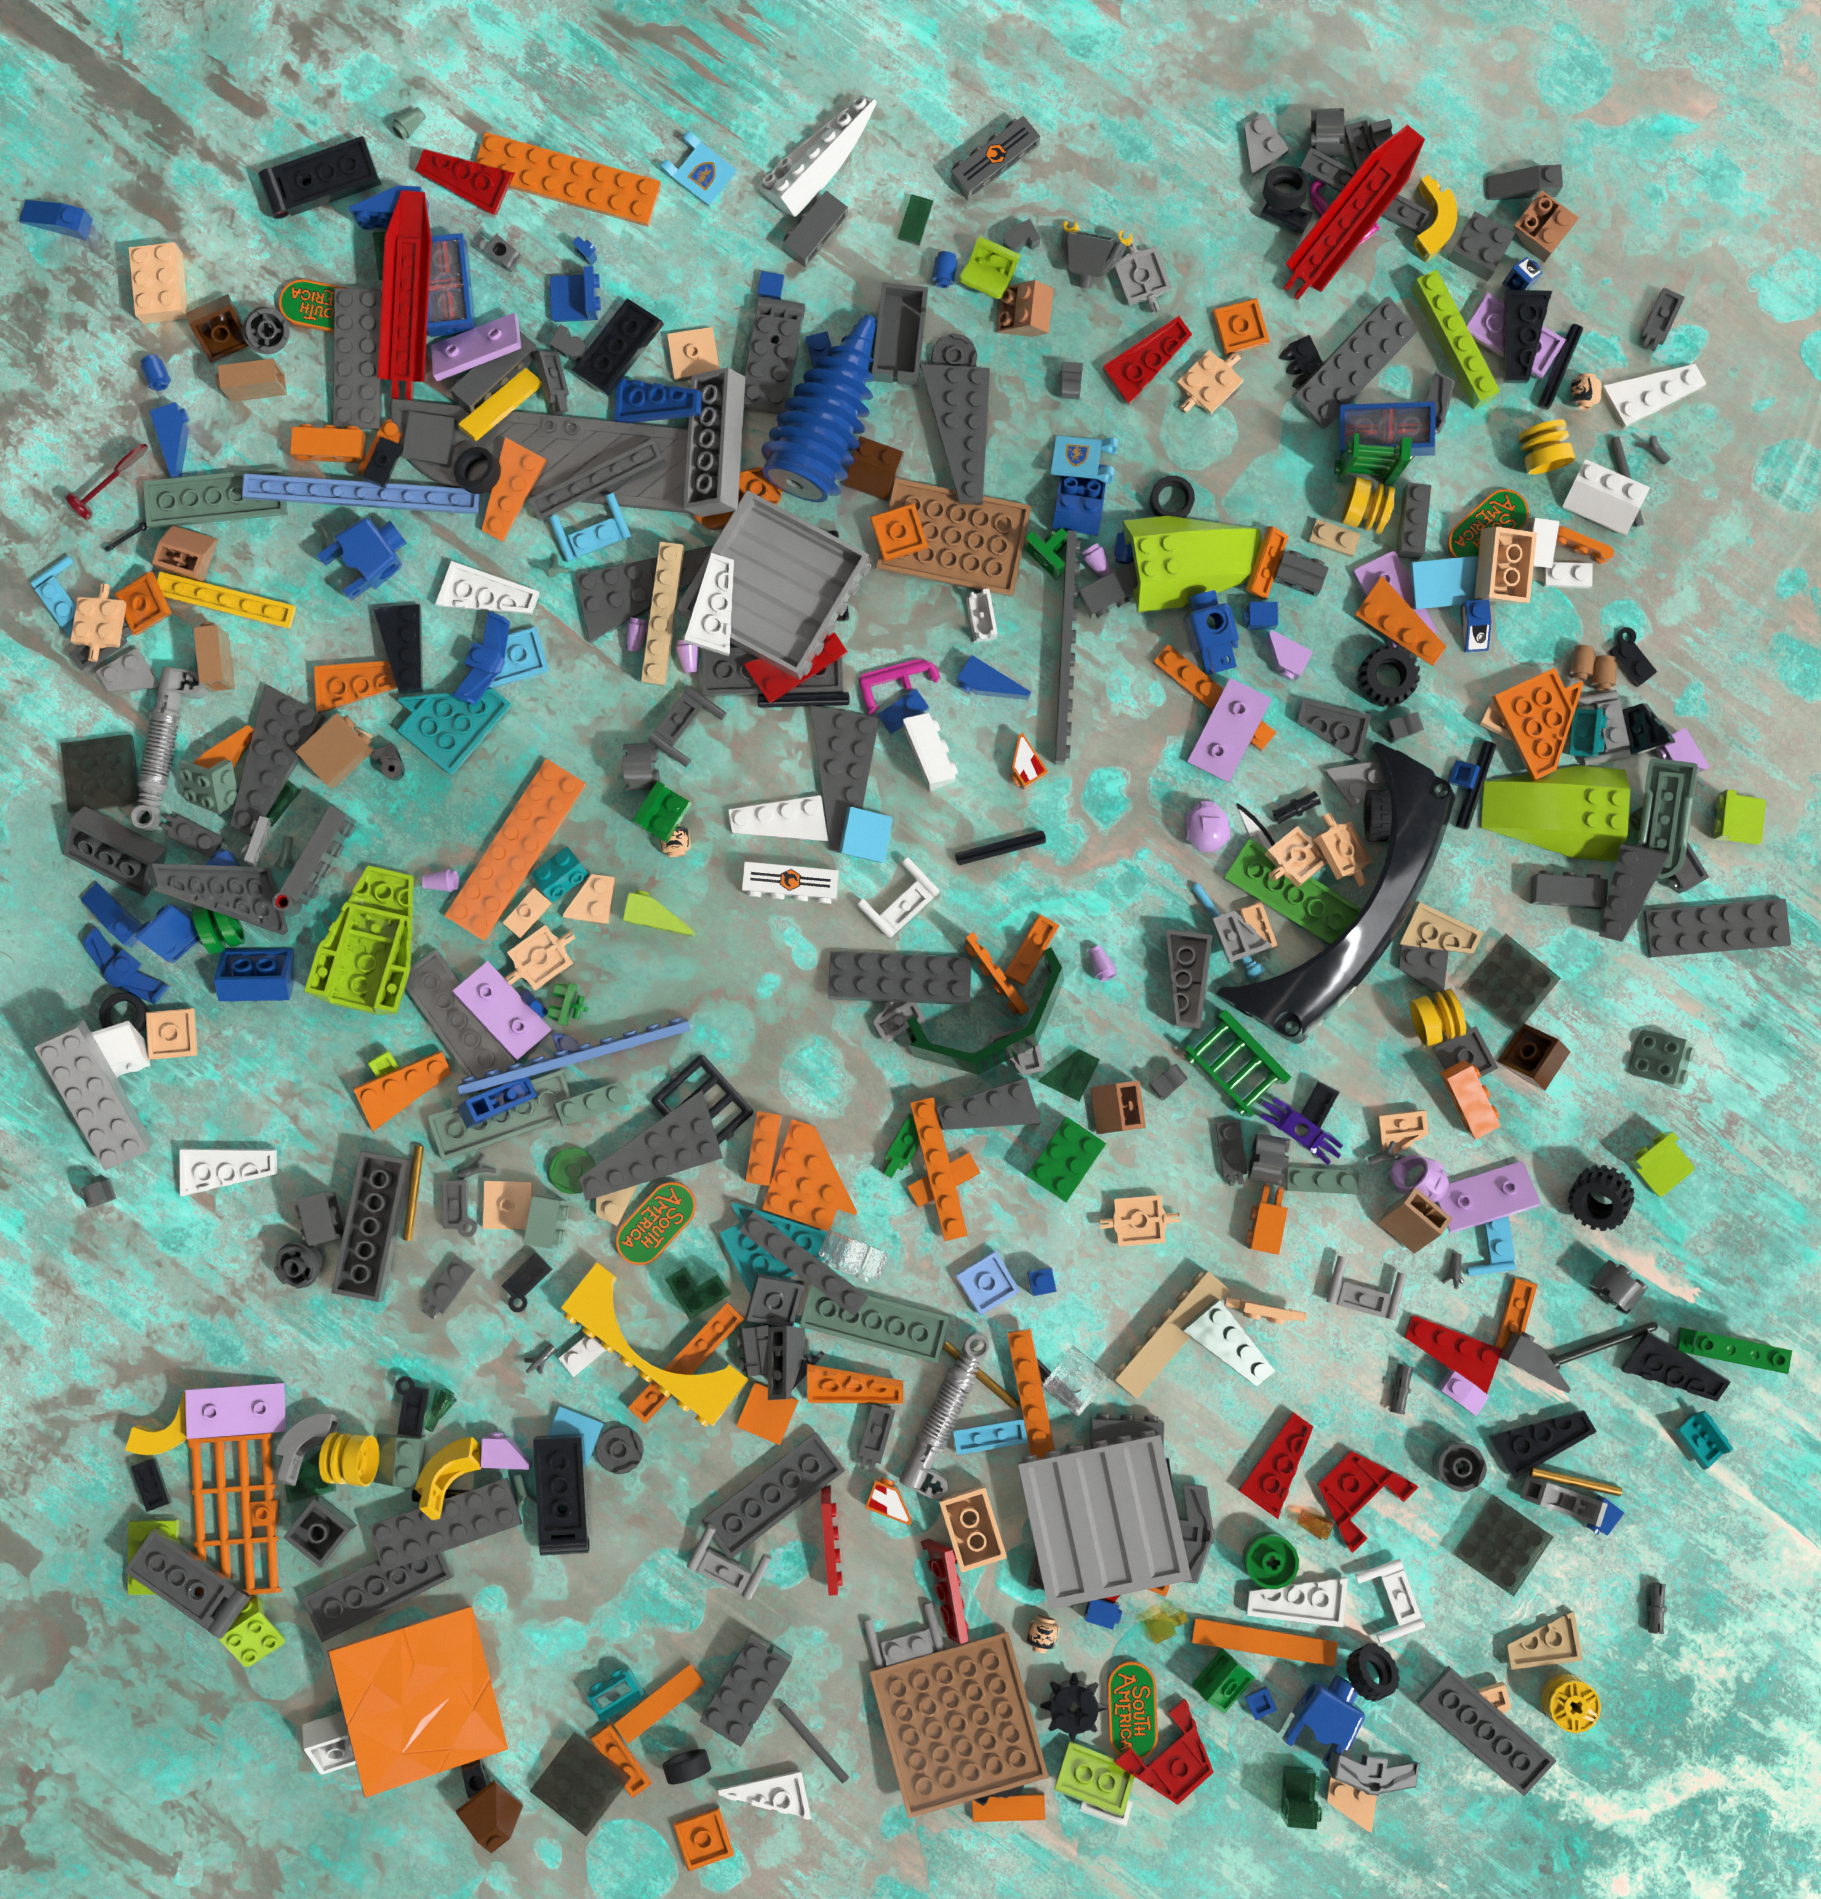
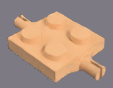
M1208 350L1177 382V385L1188 397L1179 406L1181 411L1186 414L1194 405H1197L1211 415L1243 383V379L1232 369V366L1241 359L1240 356L1233 352L1224 361L1218 358L1211 350Z
M103 583L100 584L98 597H78L71 635V642L73 644L90 647L88 660L91 662H98L100 649L120 647L127 604L124 600L109 599L110 585Z
M1331 812L1322 816L1328 830L1315 839L1336 879L1353 875L1359 887L1367 884L1368 882L1362 870L1365 866L1373 863L1352 822L1336 824Z
M1297 826L1268 849L1265 856L1277 867L1269 873V878H1272V881H1276L1284 875L1298 888L1324 867L1328 862L1315 839L1324 834V832H1319L1312 838Z
M544 925L507 952L514 961L516 970L505 977V979L512 985L522 977L529 982L535 991L574 964L566 952L565 945L576 939V937L569 930L565 935L558 938L552 934L547 925Z
M1161 1195L1113 1199V1218L1099 1219V1223H1108L1099 1225V1228H1114L1117 1234L1118 1247L1166 1243V1223H1180V1218L1171 1219V1217H1180V1213L1165 1214Z
M1226 1297L1224 1303L1225 1307L1243 1311V1316L1260 1320L1262 1315L1267 1316V1321L1284 1324L1285 1320L1305 1322L1307 1315L1306 1312L1296 1311L1292 1308L1287 1310L1246 1302L1243 1299Z

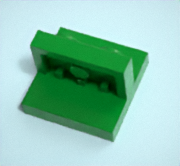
M1063 528L1058 532L1053 530L1045 538V543L1033 531L1025 537L1023 549L1055 580L1063 574L1065 563L1056 554L1066 545L1068 533Z
M657 781L632 821L648 834L668 843L692 803L670 790L665 784Z
M1222 1648L1191 1685L1201 1694L1200 1696L1206 1702L1225 1714L1254 1680L1255 1676Z

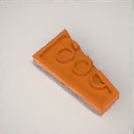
M506 437L499 459L501 476L497 484L492 488L482 526V531L502 542L505 541L547 462L545 458Z
M440 1050L358 1085L353 1090L372 1131H374L452 1072L443 1051Z
M807 1364L808 1403L903 1404V1381Z

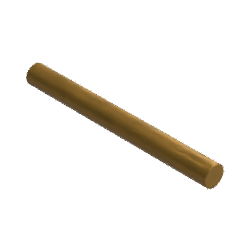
M424 1146L414 1147L403 1240L412 1241Z
M946 1341L942 1349L953 1359H960L959 1354L961 1352ZM977 1366L979 1370L974 1372L976 1374L975 1377L1009 1407L1015 1410L1020 1402Z
M1531 1467L1529 1470L1530 1477L1619 1497L1622 1494V1488L1534 1467Z

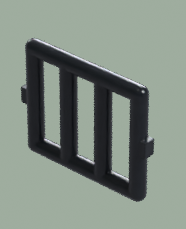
M699 1055L680 1073L677 1071L670 1077L672 1080L652 1097L651 1102L664 1117L672 1111L663 1100L702 1066L711 1077L680 1105L701 1090L705 1095L712 1087L718 1084L726 1095L708 1110L711 1120L732 1101L742 1111L716 1135L720 1145L725 1139L728 1141L734 1135L733 1132L750 1118L754 1111L704 1055Z

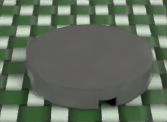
M953 333L940 338L936 342L931 359L933 365L976 367L978 355L973 342L969 338Z
M620 1425L611 1427L602 1433L595 1451L597 1460L602 1468L620 1475L629 1473L638 1466L643 1457L644 1446L641 1437L636 1431L630 1427Z

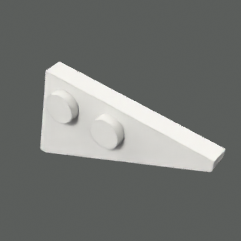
M802 1770L723 1787L718 1790L719 1796H724L730 1800H740L764 1809H774L780 1813L801 1816L807 1820L811 1819Z

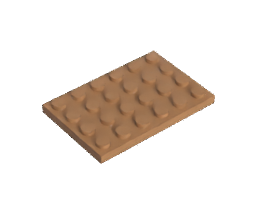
M895 478L888 511L914 503L928 549L887 562L883 561L880 552L876 570L979 591L989 588L990 593L1013 597L1031 505L983 496V505L959 504L955 490Z

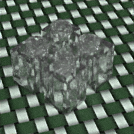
M829 1229L818 1256L826 1259V1265L843 1273L855 1275V1277L868 1282L869 1278L879 1280L889 1253Z

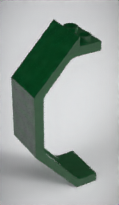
M1052 947L1043 951L1045 965L1050 973V977L1033 1016L1025 1028L975 1053H968L929 1042L914 1016L907 1020L909 1028L906 1029L911 1041L909 1047L913 1057L979 1075L1037 1046L1064 982L1062 966Z

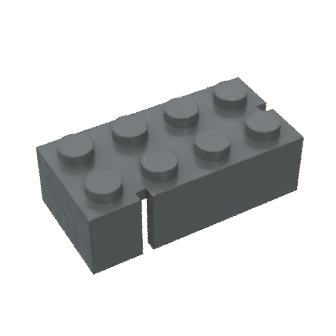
M882 282L872 368L874 381L893 383V379H897V384L918 386L928 287Z
M753 1632L749 1635L700 1719L702 1724L740 1747L745 1742L753 1728V1724L758 1720L793 1658L776 1646L772 1648L771 1654H769L767 1650L770 1643Z

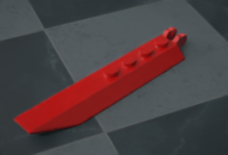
M1408 124L1371 152L1285 263L1293 275L1284 285L1283 289L1286 292L1290 290L1297 278L1304 282L1303 286L1295 293L1294 298L1296 300H1299L1308 287L1319 292L1324 290L1408 182L1425 141V138Z
M401 191L385 234L378 379L392 380V399L399 398V381H405L406 399L412 401L414 395L413 382H424L432 246L425 192Z

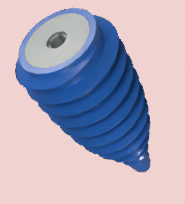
M864 315L854 325L849 335L842 338L840 346L831 347L828 350V356L820 357L815 361V369L804 373V383L795 386L793 391L795 397L789 398L785 402L786 411L777 416L778 426L769 431L770 441L763 444L761 449L763 457L767 461L763 468V474L772 484L790 495L806 501L819 503L825 502L828 496H838L841 494V490L835 481H844L848 478L847 472L841 465L847 466L854 463L852 455L847 450H855V448L860 447L859 441L853 434L864 433L865 427L858 417L864 418L870 414L862 400H871L873 398V394L866 387V382L874 381L873 375L868 371L869 364L873 363L871 351L877 328V320L874 317Z

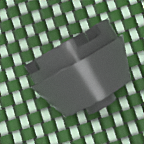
M259 307L252 310L245 317L242 326L246 343L254 351L261 354L277 353L287 344L290 335L286 318L279 311L270 307Z
M306 1242L285 1244L276 1254L274 1272L278 1280L284 1285L287 1283L296 1287L295 1289L308 1287L314 1283L322 1267L321 1253L315 1246H308Z

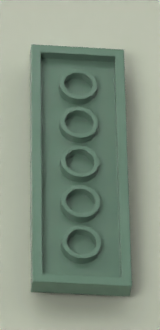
M277 467L143 481L146 526L152 529L288 515L287 502L252 500L242 497L244 474L285 476L284 469Z
M560 1070L531 1080L537 1094L536 1098L466 1129L457 1109L458 1106L427 1116L441 1160L444 1162L559 1122L554 1104L572 1098L564 1071Z
M810 1285L799 1327L938 1364L950 1317L867 1295L868 1298L855 1316H853L813 1285Z

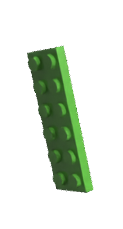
M1249 838L1223 879L1258 901H1262L1269 908L1330 945L1355 920L1362 909L1312 877L1298 888L1284 875L1276 881H1272V878H1269V873L1277 867L1265 856L1267 849Z

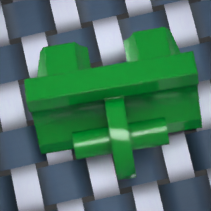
M570 982L568 985L555 984L553 996L563 998L564 1001L562 1008L550 1005L547 1017L558 1021L560 1025L568 1026L572 1008L574 1009L572 1018L579 1019L581 1011L588 1012L589 1008L582 1006L584 996L578 995L576 1004L574 1003L578 985Z

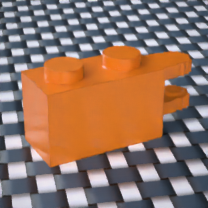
M1264 1184L1261 1190L1260 1201L1257 1202L1256 1206H1252L1250 1220H1253L1252 1229L1247 1230L1245 1243L1249 1244L1248 1249L1279 1255L1288 1208L1281 1207L1284 1188L1278 1187L1275 1193L1274 1205L1267 1204L1270 1188L1268 1184Z

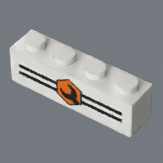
M745 862L742 891L746 892L748 897L761 898V894L771 895V899L784 900L785 896L794 897V901L808 902V898L817 899V903L831 904V900L837 901L839 870Z

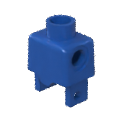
M364 518L335 536L337 541L317 554L325 566L342 555V560L349 568L358 569L362 573V577L342 590L352 601L370 587L376 590L401 569L402 561L395 552L406 545L407 542L391 521H388L378 529L369 518Z
M1215 590L1188 597L1192 612L1186 614L1183 621L1191 653L1200 650L1206 675L1237 667L1232 647L1238 648L1239 636L1230 605L1228 603L1219 604ZM1208 616L1212 617L1215 621L1214 629H1210L1207 625L1206 620Z
M1335 1675L1329 1687L1319 1681H1313L1292 1711L1295 1716L1282 1737L1285 1743L1292 1747L1304 1725L1309 1726L1313 1730L1315 1740L1323 1745L1332 1743L1322 1760L1325 1768L1329 1769L1331 1753L1335 1752L1341 1755L1344 1749L1349 1751L1365 1719L1364 1712L1354 1703L1359 1695L1357 1694L1358 1692L1353 1689L1349 1681L1339 1675Z

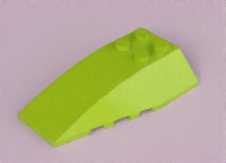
M1173 516L1122 521L1125 544L1132 545L1138 586L1133 590L1137 613L1182 608L1190 604L1188 599L1190 596L1212 590L1219 593L1248 582L1262 543L1260 529Z
M1573 766L1556 769V771L1535 781L1531 780L1529 774L1485 781L1482 792L1480 828L1521 840L1527 844L1542 847L1551 852L1563 854L1572 859L1617 862L1620 845L1626 843L1628 836L1630 786L1625 769Z
M369 865L366 867L352 890L349 900L344 903L341 913L336 921L332 923L327 936L317 948L305 986V993L331 1005L369 1014L393 1015L398 1013L411 970L414 876Z

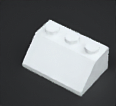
M1585 459L1562 508L1627 536L1650 487Z
M927 713L903 719V729L929 792L956 780L955 774H958L954 761L949 762L946 753L949 752L946 741L944 739L940 740L937 732L940 731V727L936 718L931 719L930 714Z
M129 1021L91 1032L116 1077L129 1072H137L144 1067L150 1066L147 1041Z
M342 1712L302 1725L303 1749L320 1775L355 1764Z

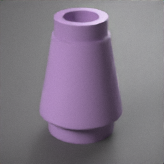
M1098 543L1082 552L1085 557L1083 560L1100 579L1112 572L1104 549Z
M630 617L626 628V650L640 653V648L648 632V621Z
M678 640L677 647L675 648L683 673L697 672L698 646L686 643L684 640Z
M446 869L423 875L422 886L424 889L452 892L458 889L459 886L457 871Z
M1096 946L1088 951L1095 978H1098L1100 982H1105L1117 975L1115 971L1117 967L1101 946Z

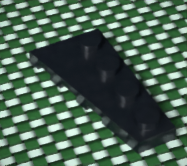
M1506 290L1504 292V383H1528L1552 291Z
M420 604L373 608L399 694L423 692L422 614Z
M1580 1410L1488 1437L1511 1477L1516 1479L1528 1472L1531 1467H1537L1597 1431L1586 1412Z

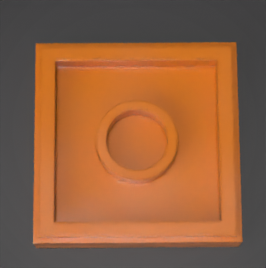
M1257 298L1212 311L1224 355L1269 344V336Z
M914 503L870 517L884 562L928 549Z
M153 572L145 573L114 594L117 600H124L127 603L124 617L129 628L132 630V635L138 636L172 614Z
M755 1382L736 1427L780 1445L799 1400L793 1397L784 1400H768V1387Z
M720 1807L673 1823L688 1872L735 1855Z

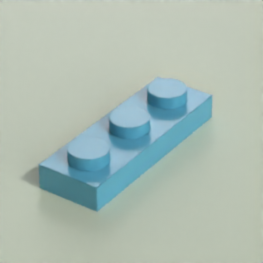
M1023 1418L953 1430L957 1455L1028 1443Z

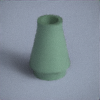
M416 107L414 110L395 118L391 128L401 140L409 138L421 122L426 119L425 114L420 108Z

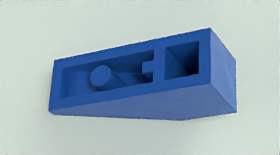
M33 200L25 201L19 220L22 224L85 241L93 221L85 209L63 203Z
M174 402L149 412L169 474L172 478L182 477L189 434L187 422L190 419L186 409L181 408Z
M973 655L965 664L956 681L959 684L958 688L967 694L972 692L976 695L1028 700L1031 695V691Z
M96 882L81 898L82 902L123 945L133 947L139 941L135 936L139 933L138 929L142 924L106 889Z
M524 1077L467 1099L457 1109L466 1129L536 1098L537 1094L529 1077Z

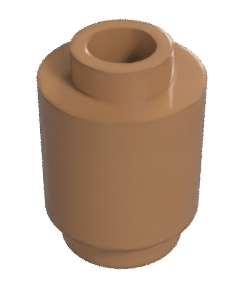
M1574 646V651L1571 652L1569 674L1573 676V679L1585 681L1588 677L1593 676L1595 653L1592 646Z
M1608 655L1595 657L1592 686H1595L1596 690L1609 691L1611 687L1616 686L1617 663L1614 662L1615 657Z

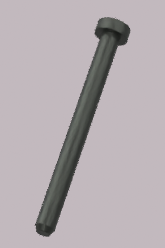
M1652 1321L1558 1356L1553 1353L1548 1355L1557 1370H1559L1562 1364L1644 1335L1647 1330L1649 1332L1656 1331L1658 1324Z

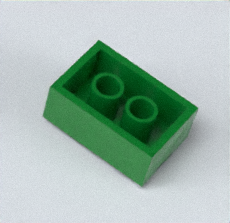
M1065 1117L1026 1176L1067 1203L1106 1143L1070 1118Z

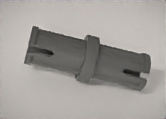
M1398 1364L1395 1385H1392L1394 1393L1390 1412L1405 1415L1408 1394H1411L1409 1387L1414 1367Z
M1650 1583V1604L1647 1605V1610L1649 1611V1633L1658 1634L1659 1632V1634H1664V1612H1667V1606H1665L1666 1584Z

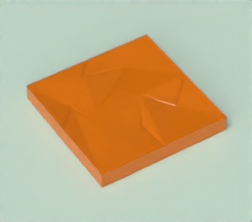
M472 1606L462 1607L327 1650L362 1793L365 1798L508 1750Z

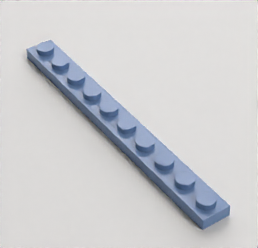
M244 474L242 492L244 499L476 515H479L480 494L470 493L464 488L390 483L387 484L386 488L369 482Z
M682 1017L668 1020V1025L660 1027L659 1023L646 1026V1031L637 1033L636 1030H631L623 1033L622 1038L615 1040L613 1036L606 1037L600 1040V1044L591 1046V1043H585L577 1046L576 1051L569 1053L567 1049L554 1052V1057L545 1059V1056H539L531 1059L530 1064L523 1066L521 1062L508 1065V1070L499 1072L498 1069L484 1072V1077L477 1079L475 1075L461 1079L462 1083H459L457 1086L458 1092L461 1096L691 1030L688 1019L683 1020Z

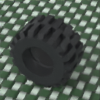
M1393 645L1380 646L1363 660L1358 669L1357 681H1360L1358 687L1360 691H1364L1363 696L1365 699L1369 697L1371 699L1370 703L1374 705L1379 703V707H1385L1386 705L1394 707L1396 704L1403 703L1412 695L1418 686L1417 683L1420 681V676L1418 675L1420 667L1415 665L1417 659L1409 656L1411 654L1409 650L1404 652L1401 646L1393 648ZM1388 664L1395 667L1400 674V685L1396 688L1383 686L1377 679L1376 670L1378 666Z
M1593 1165L1590 1169H1584L1582 1174L1578 1175L1569 1192L1568 1203L1571 1204L1569 1209L1571 1212H1575L1574 1218L1576 1220L1580 1219L1582 1221L1581 1224L1584 1226H1591L1590 1229L1592 1230L1600 1228V1231H1606L1607 1228L1612 1230L1617 1225L1620 1226L1624 1219H1626L1635 1198L1633 1197L1635 1193L1634 1188H1630L1632 1183L1630 1180H1625L1626 1175L1623 1172L1619 1174L1616 1172V1168L1608 1169L1607 1165H1602L1600 1168L1597 1165ZM1591 1192L1605 1194L1612 1203L1604 1204L1597 1201Z

